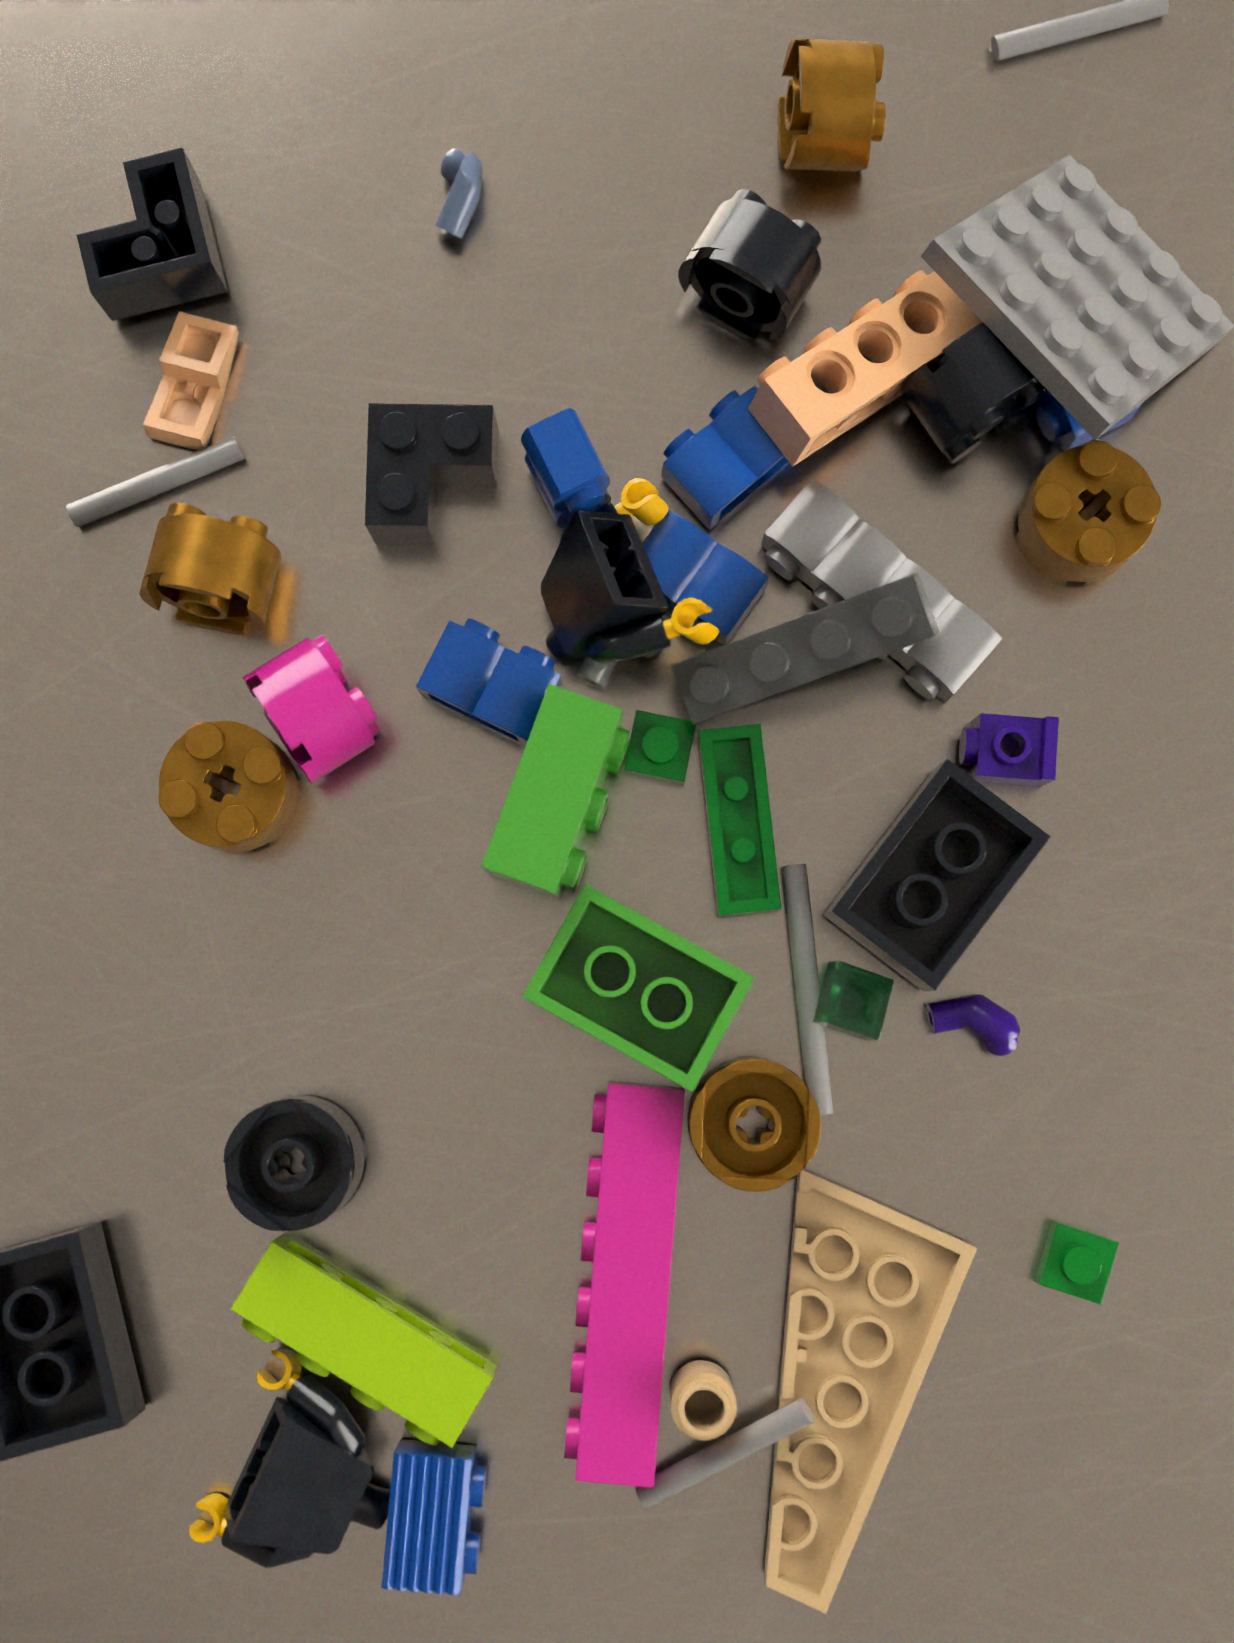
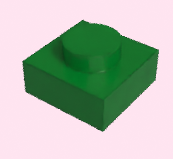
M636 710L624 773L684 785L696 724L692 725V722L689 720Z
M1052 1220L1034 1281L1041 1286L1101 1305L1119 1243L1112 1239Z

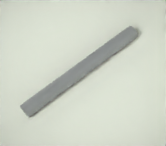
M807 865L782 866L804 1078L806 1086L817 1102L820 1115H828L834 1112Z

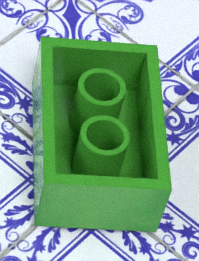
M548 684L481 868L491 877L561 901L565 889L576 892L588 859L585 856L586 851L580 849L586 830L597 834L609 802V798H607L608 791L601 789L607 772L618 776L630 744V740H628L630 731L623 729L622 709Z
M584 884L522 997L693 1092L755 977L589 885Z

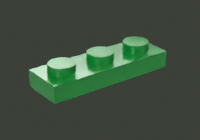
M761 724L699 730L698 739L718 917L781 910Z

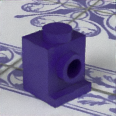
M980 713L971 721V728L964 727L962 730L959 746L960 764L968 765V775L981 783L1042 787L1054 781L1056 776L1059 717L1046 716L1044 718ZM1010 736L1018 741L1017 757H1009L1002 752L1000 747L1002 737Z

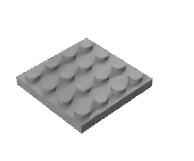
M1070 155L934 238L921 255L924 261L1094 440L1209 351L1234 328V324L1222 313V309L1217 301L1211 296L1204 294L1183 273L1176 259L1168 252L1161 250L1138 226L1135 217L1128 210L1120 207L1097 184L1092 172L1085 166L1078 164Z

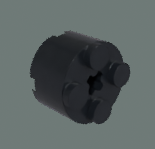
M745 189L738 190L732 199L718 205L682 262L678 272L680 285L684 292H686L691 284L696 293L701 297L695 307L706 318L722 329L751 340L756 338L759 331L772 332L769 340L778 339L786 331L820 274L821 259L817 248L821 243V236L809 223L802 220H791L781 212L767 206L765 201L755 192Z
M984 323L972 328L942 349L945 356L931 370L925 363L907 380L900 390L907 404L940 451L947 456L951 463L960 460L979 446L982 442L979 437L992 428L998 435L1012 427L1027 415L1028 411L1026 408L1049 392Z
M293 1096L280 1099L254 1109L232 1131L224 1150L223 1163H225L226 1188L233 1205L253 1224L272 1231L306 1229L321 1223L340 1210L351 1199L362 1178L366 1148L353 1121L335 1104L313 1096ZM299 1149L304 1154L302 1165L307 1170L291 1175L286 1170L291 1160L284 1153H290Z

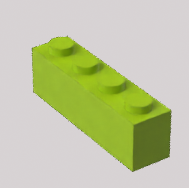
M285 1233L271 1241L230 1309L243 1317L241 1325L250 1334L269 1343H273L276 1338L298 1351L295 1358L303 1367L319 1376L328 1377L330 1372L352 1385L350 1393L359 1402L376 1411H382L386 1406L407 1420L404 1426L412 1435L434 1446L439 1441H442L451 1448L453 1447L491 1383L498 1366Z

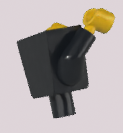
M640 478L630 480L623 488L621 502L615 506L609 501L594 511L576 510L569 525L563 530L559 546L541 582V595L553 628L547 635L546 646L557 658L570 661L577 657H590L597 663H612L634 659L671 646L670 639L680 635L685 636L696 644L703 645L713 641L719 634V629L711 623H699L693 626L697 617L713 611L707 604L695 598H685L680 601L673 609L670 619L664 620L662 617L669 606L631 518L635 516L645 525H654L660 522L668 513V504L658 496L659 490L649 481Z
M289 1349L271 1351L285 1365V1375L281 1381L276 1380L271 1373L264 1369L257 1371V1382L261 1387L267 1390L284 1388L288 1391L287 1400L276 1397L229 1500L222 1494L212 1493L206 1495L195 1504L198 1509L210 1513L213 1517L214 1525L202 1519H198L189 1525L190 1537L195 1542L206 1543L219 1536L222 1538L221 1542L225 1548L264 1568H272L306 1559L313 1553H334L338 1550L351 1521L378 1530L386 1522L389 1510L390 1490L369 1483L374 1466L364 1448L365 1436L363 1431L337 1396L311 1375L304 1374L300 1376L301 1364L296 1360V1354Z

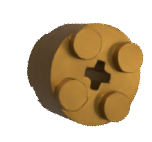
M826 39L791 40L785 55L782 76H791L793 78L789 80L786 96H779L778 148L780 159L786 161L785 169L852 172L867 169L871 141L880 142L882 140L886 121L885 103L875 102L876 83H879L881 80L884 66V48L882 44L869 43L867 41Z
M1097 440L1091 441L1086 445L1070 448L1057 455L1045 466L1022 497L1018 510L1019 532L1017 533L1020 548L1033 567L1053 580L1086 583L1100 581L1113 574L1147 542L1154 529L1157 515L1160 512V495L1155 490L1145 469L1130 455L1113 448L1109 443ZM1085 510L1092 518L1085 521L1078 512Z
M172 503L169 505L167 515L158 522L139 594L145 603L158 611L162 601L177 607L176 619L190 625L226 633H244L246 622H252L255 631H258L264 627L281 560V552L276 545L266 538L268 527L254 518L233 516L229 522L206 516L205 512L192 505Z
M234 721L196 723L173 744L161 767L158 800L162 811L167 815L171 823L186 837L223 852H247L274 841L287 830L299 804L300 791L298 780L296 779L294 768L283 749L258 730L243 723ZM226 780H234L241 785L240 791L236 796L232 794L225 795L221 791L222 785Z
M744 1057L733 1059L717 1066L702 1079L690 1101L688 1130L697 1156L712 1175L735 1189L763 1192L781 1187L808 1165L819 1145L821 1118L817 1102L812 1093L795 1073L770 1060ZM750 1106H757L758 1113L769 1119L768 1128L757 1129L756 1139H747L748 1137L744 1129L736 1126L737 1118L747 1116Z

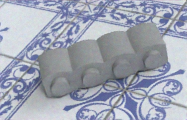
M814 479L805 486L763 535L761 545L767 551L764 559L768 565L787 580H792L796 576L807 583L814 591L810 595L811 600L819 609L918 572L939 633L932 638L878 658L885 660L888 656H891L900 662L908 671L904 675L907 683L916 692L929 700H933L935 696H938L947 702L1002 640L1001 636L983 618L955 599L932 575L906 558L887 537L860 519L843 500Z

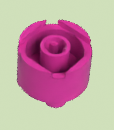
M323 635L313 641L305 638L242 677L254 698L257 697L263 706L264 715L300 770L303 769L311 784L375 744L373 737L380 733L375 722L378 718L361 690L355 687L347 692L343 685L347 683V680L340 670L343 665Z

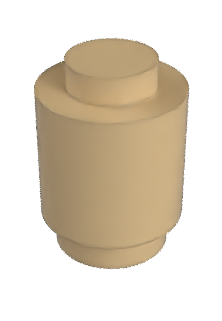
M697 1360L685 1364L674 1375L670 1385V1404L672 1417L677 1427L685 1435L696 1440H712L723 1435L734 1422L737 1411L736 1397L728 1374L713 1362Z

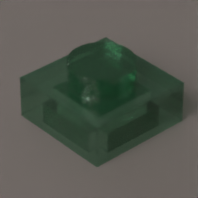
M842 961L828 962L813 1022L867 1041L879 1040L894 980Z

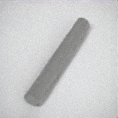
M1124 0L992 36V55L995 61L1165 16L1169 11V0Z
M234 436L66 505V509L74 526L78 528L245 459V456L237 438Z
M800 1398L656 1473L654 1488L635 1486L639 1501L645 1508H650L814 1423V1417L808 1404L803 1398Z

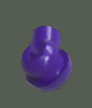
M974 994L927 1003V1016L933 1034L968 1027L983 1038L987 1051L997 1056H1005L1012 1053L1018 1045L1017 1036L1020 1033V1026L1015 1016L984 995Z

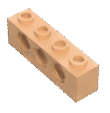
M920 270L907 278L897 288L893 298L883 304L876 298L864 305L850 319V325L841 331L836 332L833 327L822 331L808 343L803 351L804 354L792 362L787 357H782L768 366L757 379L760 387L748 410L789 463L794 466L901 396V388L918 369L926 363L931 370L945 356L942 349L983 322L935 271L926 275L923 270ZM862 355H864V356L868 357L869 359H871V360L873 361V363L870 362V361H868V360H866ZM815 384L823 386L829 393L821 391Z

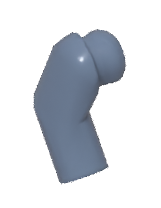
M451 149L446 153L442 161L440 172L443 178L453 182L435 226L463 239L480 199L483 165L473 152L466 155L460 149Z

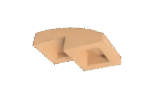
M179 311L159 359L163 376L143 423L148 438L197 451L207 448L220 411L232 367L238 338L237 326Z

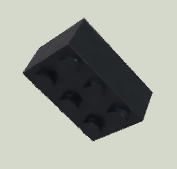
M946 759L932 771L824 913V916L922 991H936L1051 836L949 759Z
M101 1222L0 1249V1462L125 1427L142 1413L146 1407Z

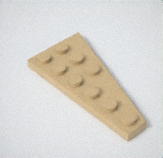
M804 1169L797 1175L778 1410L803 1398L813 1414L814 1423L775 1442L764 1581L766 1587L826 1614L977 1248L970 1243Z

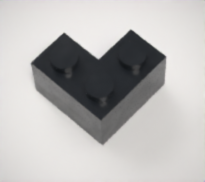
M183 147L123 162L137 220L76 235L90 293L111 321L228 292L201 182Z
M369 403L365 526L375 544L436 545L437 486L497 487L498 425L493 405Z

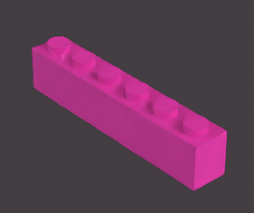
M609 1081L607 1095H594L591 1132L604 1133L602 1159L589 1158L586 1196L599 1197L597 1222H584L581 1261L593 1262L591 1288L578 1287L575 1321L576 1327H588L586 1353L573 1352L570 1392L582 1393L580 1419H567L564 1459L577 1460L575 1481L654 1488L685 1089L683 1087Z

